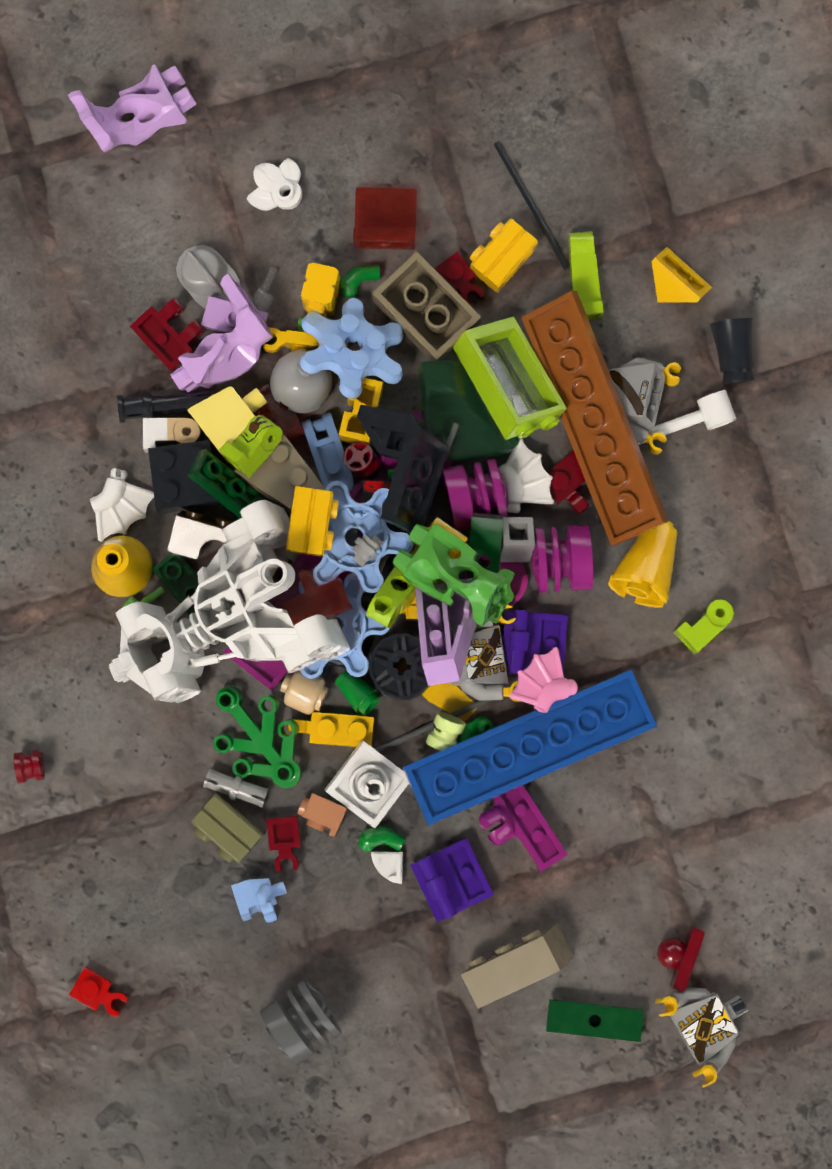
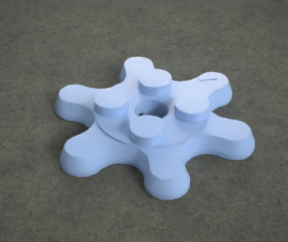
M351 298L343 304L341 319L330 320L317 312H311L301 322L303 330L314 336L319 344L317 349L308 351L301 357V368L310 374H315L322 370L334 371L340 378L339 390L341 394L350 399L361 395L363 389L362 381L367 376H377L389 384L398 383L403 376L400 364L390 359L385 353L388 347L401 343L403 339L401 326L393 322L383 326L370 324L364 318L365 310L363 303L356 298ZM357 341L360 350H349L345 344Z
M339 481L331 482L326 487V491L334 492L333 499L339 500L337 518H330L328 530L334 532L332 551L325 550V556L313 571V578L317 584L328 586L335 581L340 573L351 571L358 576L363 590L368 593H376L384 583L383 576L379 571L381 558L387 554L397 555L401 550L409 553L412 550L413 542L409 540L408 534L393 532L387 527L386 521L380 519L382 504L387 498L389 489H378L369 501L357 503L351 499L348 488L344 483ZM352 528L359 529L363 536L367 535L369 538L375 535L383 542L376 551L378 555L374 559L370 558L362 568L352 560L356 555L352 551L354 547L348 545L345 541L346 532Z
M352 572L345 578L343 586L333 592L317 584L313 575L308 574L304 576L299 582V590L306 600V607L302 614L293 617H305L306 619L314 615H323L328 620L339 617L343 623L341 630L350 646V650L331 660L343 662L347 672L354 677L365 675L369 669V661L362 652L363 641L370 635H384L390 628L366 616L367 611L361 605V597L365 590L361 587L358 576ZM319 660L300 671L306 678L315 679L322 674L324 666L331 660Z

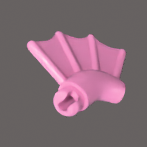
M553 647L547 654H534L530 665L526 669L518 671L517 686L509 696L512 699L534 705V708L539 712L548 713L555 701L566 699L576 694L578 686L573 679L567 680L564 678L559 649Z

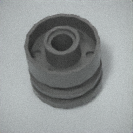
M305 979L297 984L303 995L302 998L292 988L287 991L292 1006L287 1008L284 1003L276 999L260 1011V1015L267 1026L266 1030L275 1045L283 1054L286 1053L297 1066L315 1054L310 1040L312 1037H315L324 1046L329 1043L323 1029L326 1028L334 1038L342 1034L336 1015L327 1000Z

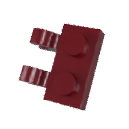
M172 298L159 312L151 306L129 326L172 373L182 364L178 358L186 352L194 353L189 345L205 333L195 320L180 334L169 325L170 321L177 318L185 310L175 298Z
M573 450L547 473L553 477L550 492L554 502L559 505L565 500L579 516L588 509L589 504L576 492L586 481Z

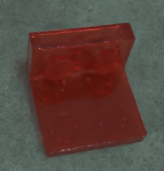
M357 187L355 192V227L353 228L354 249L415 250L416 189Z

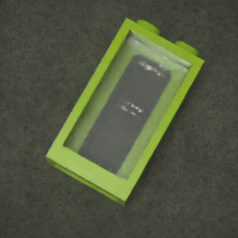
M514 316L465 330L461 334L453 349L505 440L516 436L519 439L525 438L535 430L542 428L546 431L555 427L560 422L559 418L567 408Z

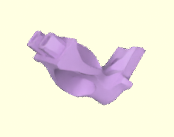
M152 65L149 73L140 83L120 91V98L107 108L95 106L92 102L90 103L80 90L68 94L81 121L93 135L103 152H108L123 144L137 146L162 127L185 124L187 119L184 112L197 104L187 87L173 94L172 91L186 83L176 66L161 73L156 65ZM134 113V118L131 121H121L124 114Z
M230 274L225 275L220 284L234 309L236 326L231 333H213L206 336L194 354L186 352L178 358L183 366L170 375L182 391L186 390L188 393H191L200 386L210 389L214 384L238 378L258 362L261 346L273 338V334L262 314L254 306L239 282L234 281Z

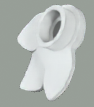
M287 158L281 163L279 168L270 163H261L255 166L253 176L258 188L247 197L248 202L259 210L269 211L277 206L281 209L291 210L300 204L303 194L298 184L301 171L293 160ZM291 190L288 196H282L284 192Z

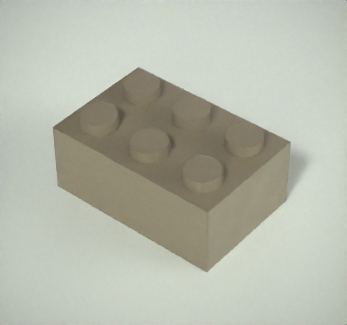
M417 251L372 293L373 302L393 323L401 326L403 333L435 366L440 364L454 350L453 346L465 330L478 327L481 324V316Z

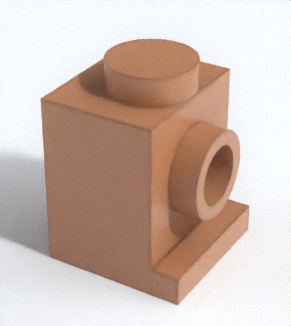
M312 793L310 799L304 797L297 814L308 819L306 825L324 832L325 827L331 829L329 835L336 837L348 808Z

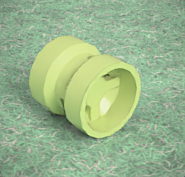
M437 712L434 719L436 727L428 734L426 743L439 751L458 744L457 736L463 733L466 723L453 715Z

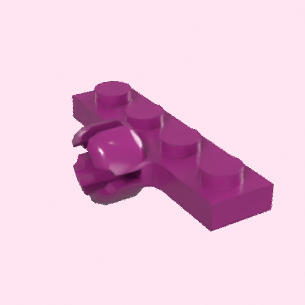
M524 786L493 798L494 804L492 807L482 812L479 816V823L483 831L497 822L501 825V827L487 836L494 845L499 846L511 838H517L540 873L568 855Z

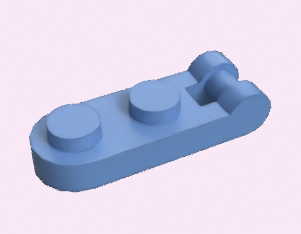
M331 413L324 414L321 419L312 422L310 419L301 422L324 488L326 489L331 482L339 481L347 486L350 493L354 486L353 477L350 469L346 467L343 461L344 450ZM327 430L329 437L317 441L315 433Z

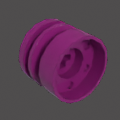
M494 458L486 460L488 474L483 475L479 462H474V477L468 478L463 465L442 470L453 527L458 532L471 530L472 513L491 514V511H496V515L507 517L509 504L503 475L498 469Z
M567 526L565 540L559 541L556 527H550V541L546 542L543 528H535V548L532 551L531 563L538 592L547 593L548 579H552L554 592H559L562 578H568L571 591L592 590L593 556L589 526Z

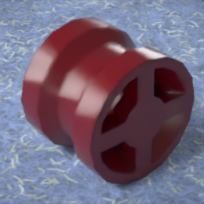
M355 442L345 450L343 461L357 478L369 479L378 472L380 468L379 456L367 443Z
M40 749L33 750L31 754L26 755L22 752L14 753V770L18 784L26 783L28 779L32 778L37 781L45 779V766Z

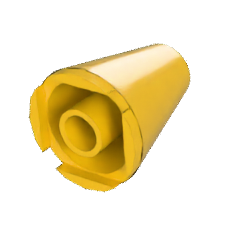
M671 521L637 537L610 576L608 585L611 590L625 598L626 593L636 597L634 603L647 607L661 608L664 606V603H667L670 594L677 540V530L673 527L674 525Z
M115 536L109 538L96 549L91 562L93 579L102 591L111 596L128 597L136 595L147 586L152 577L153 563L151 554L143 543L133 537Z

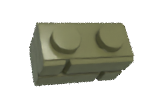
M218 793L208 801L191 822L196 826L193 832L205 843H208L211 839L220 848L216 852L230 864L233 860L241 863L265 835Z

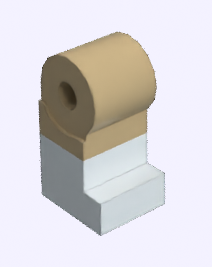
M143 418V450L145 453H148V448L158 447V444H184L201 440L200 427L193 419Z

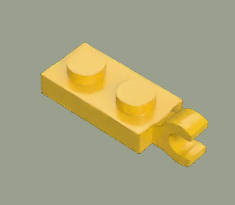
M270 327L269 329L273 336L277 338V341L273 345L264 344L263 349L266 352L275 353L286 346L291 349V352L296 350L312 351L317 349L319 344L314 336L306 332L291 330L284 332Z
M313 712L311 721L294 720L299 726L298 733L310 734L309 743L357 747L361 740H363L372 747L374 717ZM289 725L288 732H292V727Z

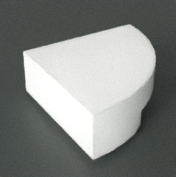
M371 852L372 861L377 871L387 880L402 884L403 852Z

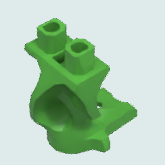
M416 524L410 533L409 540L420 546L413 556L401 550L393 560V564L403 573L402 575L407 582L449 606H452L454 602L452 600L453 595L457 592L471 603L473 609L472 617L478 625L483 627L488 621L497 624L503 610L515 597L510 587L515 573L507 569H501L498 573L489 571L475 561L478 555L477 552L452 533L437 524H433L431 529ZM452 549L459 550L461 557L452 559L449 556V551ZM465 572H472L474 574L473 579L469 582L460 581L458 576ZM442 579L447 584V589L444 591L438 590L433 585L434 581Z

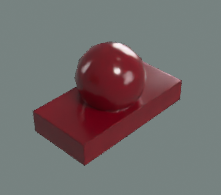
M690 926L685 942L677 938H668L660 943L657 950L659 962L667 969H675L669 985L672 988L682 992L686 990L705 936L704 931Z

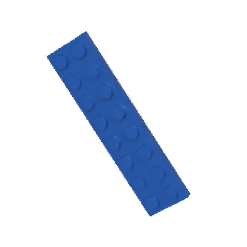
M629 670L571 695L566 699L554 702L548 713L535 710L404 766L403 771L426 824L430 826L656 728L657 725L632 670Z

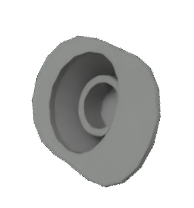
M205 245L193 246L185 250L178 259L176 266L177 277L183 287L200 306L206 309L209 296L230 302L220 284L221 280L227 274H230L234 281H238L239 284L240 280L235 271L215 249Z

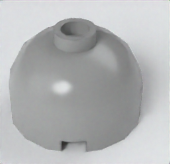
M296 350L286 353L278 360L270 376V391L274 399L278 403L281 401L284 405L288 406L287 410L295 413H309L318 410L322 403L327 400L332 388L331 370H322L318 373L310 374L301 368L300 359L310 350Z

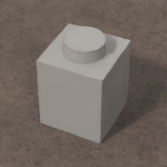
M504 517L501 562H529L532 551L535 548L533 517Z

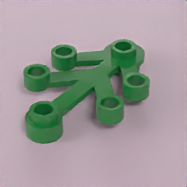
M235 686L220 689L216 695L217 706L224 712H230L251 739L235 738L230 734L224 733L214 739L213 745L215 750L219 753L234 750L263 754L270 764L253 763L249 758H241L233 764L234 774L241 778L249 775L271 777L274 783L281 788L295 786L300 781L302 775L299 763L294 760L295 736L299 732L298 724L291 719L279 724L278 734L283 738L280 755L274 747L276 712L280 706L277 697L267 695L259 700L258 708L263 713L262 729H260L242 707L243 694L241 690ZM225 694L231 698L230 705H226L223 701ZM267 699L273 703L272 710H268L265 707ZM286 724H289L292 727L293 731L291 735H288L284 731V726ZM221 738H225L227 740V749L221 746ZM241 762L247 766L246 773H243L239 768ZM282 768H286L289 771L288 778H284L281 775Z

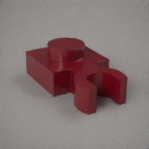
M458 251L434 268L456 292L459 291L461 297L470 306L471 303L467 300V296L470 293L476 294L480 300L484 299L483 290L479 286L470 283L476 278V275Z
M298 816L266 819L269 851L278 850L279 856H277L274 864L276 871H282L281 862L283 859H290L293 863V870H298L299 861L292 852V848L301 847Z

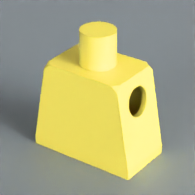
M231 386L190 407L188 412L219 451L226 441L232 444L245 431L248 422L255 417L253 413L264 406L267 401L257 388L241 399Z

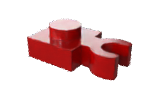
M84 967L69 993V996L95 1011L99 1008L100 1004L105 1005L108 1014L114 1017H118L121 1012L113 1007V1000L121 999L123 1002H127L129 999L123 992L113 993L109 991L113 982L88 967Z

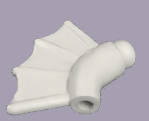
M522 438L518 439L506 464L498 468L503 475L509 503L507 512L517 514L521 510V503H554L550 492L553 477L543 468L542 454H536L529 450Z
M113 468L110 472V478L107 477L103 491L99 495L90 498L95 512L97 535L100 542H103L111 534L122 533L126 535L129 526L133 522L146 518L147 506L154 498L153 491L125 482L127 472L124 470Z

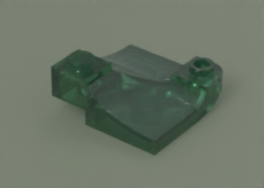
M453 360L423 361L421 363L418 373L422 397L420 401L422 421L442 433L446 441L453 423L459 424L446 461L505 455L516 448L520 439L516 436L505 440L501 436L498 426L462 363H456ZM506 364L490 365L514 407L509 369Z

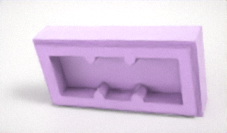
M209 296L201 327L220 333H231L236 326V316L231 302ZM259 310L265 322H267L268 313Z

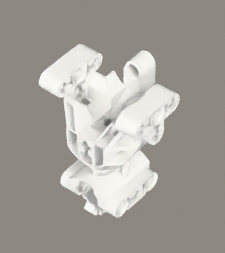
M260 500L243 508L240 512L243 518L231 523L222 530L228 543L218 550V553L207 568L202 566L197 572L199 585L196 592L191 597L188 596L171 613L166 615L163 607L144 602L129 604L116 612L121 625L120 654L118 658L113 659L112 663L109 664V669L115 681L118 683L123 681L124 683L132 680L149 692L154 700L180 703L193 698L201 692L196 679L201 677L204 666L220 663V660L237 657L256 662L283 661L288 673H293L319 660L327 661L334 659L350 650V646L337 619L331 618L328 620L323 615H314L306 619L305 617H293L289 615L287 610L277 609L267 602V600L288 590L295 581L293 567L277 559L273 549L287 544L290 520L283 507L267 500ZM281 567L283 577L279 582L274 583L272 577L277 568ZM194 604L195 613L189 615L190 619L183 618L178 622L177 619ZM168 639L171 649L162 654L161 662L158 663L156 656L151 651L152 644ZM219 641L225 642L233 652L219 655L218 653L204 655V650L210 647L209 644L216 645Z

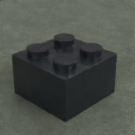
M210 440L148 448L155 506L159 514L186 511L187 508L202 509L221 506L217 499L187 476L199 451L207 449L214 455L213 445Z

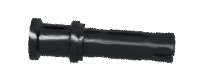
M210 390L165 396H152L148 392L138 397L123 398L122 395H117L120 423H125L126 419L154 418V415L186 413L190 407L211 396Z

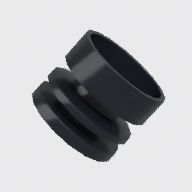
M408 633L393 634L382 639L373 649L369 660L370 676L375 687L385 697L396 701H410L421 696L430 687L428 686L422 666L419 637ZM400 658L406 659L407 665L411 666V670H405L404 675H398V669L393 668L394 663L400 662Z

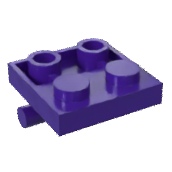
M527 610L505 611L504 620L516 618L514 622L504 624L503 651L507 674H518L519 670H524L530 665L534 654H547L553 647L559 649L564 673L568 615L532 613Z
M467 838L410 865L437 922L448 919L458 912L494 895Z

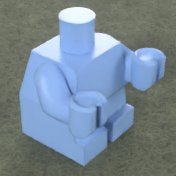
M269 878L249 879L231 885L243 922L252 919L251 915L258 911L262 912L267 923L277 920L273 905L277 904L275 897L287 893L283 881L271 885Z

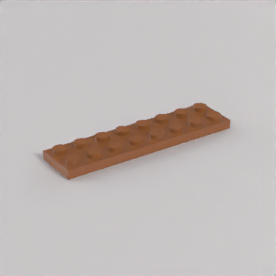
M570 291L521 317L537 358L567 408L560 417L611 546L619 545L669 522L578 292Z

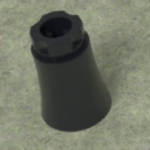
M736 318L710 323L719 358L720 373H723L724 385L754 380L752 371L754 368L752 353L753 318Z

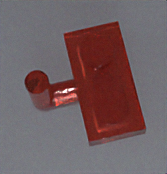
M302 569L299 572V578L305 593L281 603L283 609L288 611L294 626L314 615H323L329 620L353 609L340 578L316 587L318 584L313 578V573L308 569Z

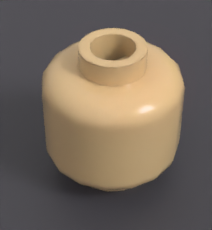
M299 670L293 676L286 675L280 692L285 693V705L309 715L314 710L320 711L329 688L325 687V680L321 676L309 679L302 675Z

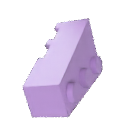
M473 578L463 579V580H460V581H462V582H469V581H471ZM445 582L433 584L440 591L447 589ZM415 587L421 659L428 686L460 681L476 622L472 617L473 609L471 603L455 592L452 598L454 602L452 606H449Z

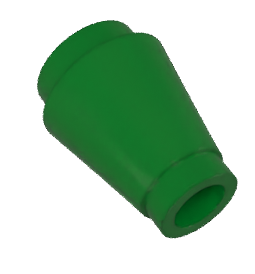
M344 671L335 681V684L339 687L355 712L360 711L363 715H367L381 699L377 694L378 690L360 678L350 675L347 671Z

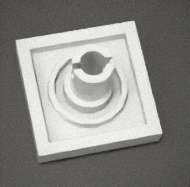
M361 740L324 790L372 827L376 828L408 786L409 782L403 770Z

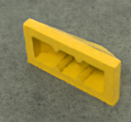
M668 247L652 260L657 302H698L712 288Z

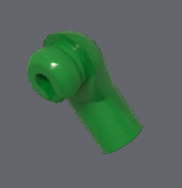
M379 265L355 266L351 268L340 280L342 295L347 298L357 295V287L363 281L380 280Z
M476 717L467 722L463 733L459 734L458 743L493 729L492 722L485 717Z
M379 825L376 828L364 830L360 834L358 846L364 852H371L374 847L385 843L400 851L406 837L384 825Z

